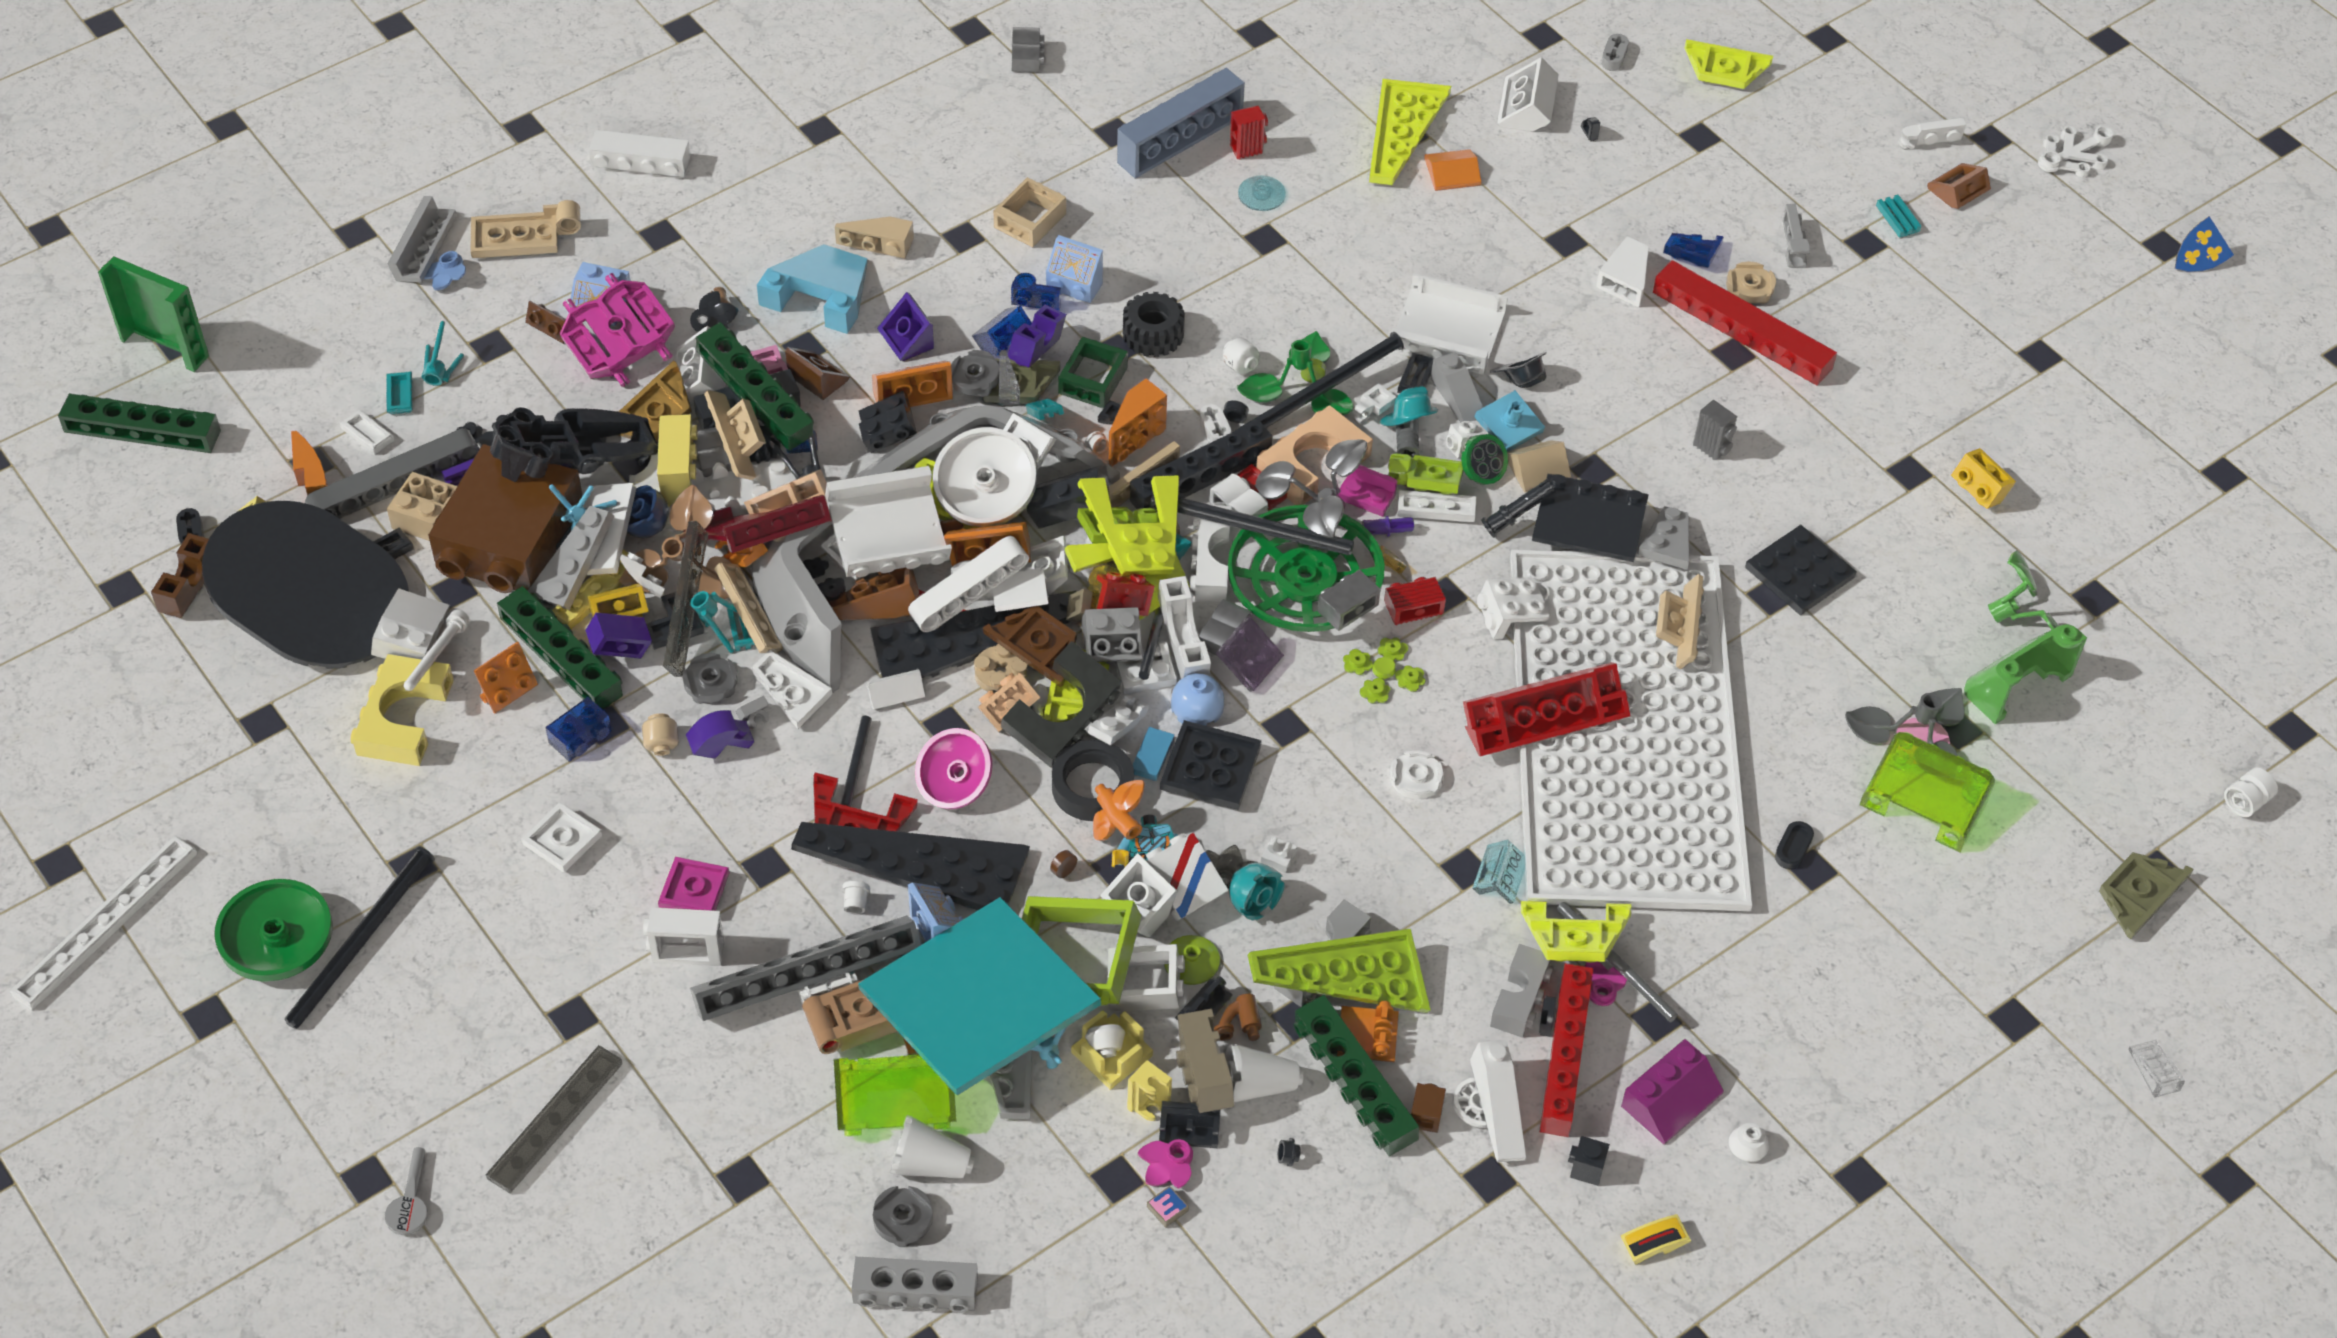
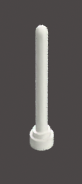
M454 610L446 619L447 628L405 681V690H413L453 636L465 631L470 624V618L467 613L462 610Z

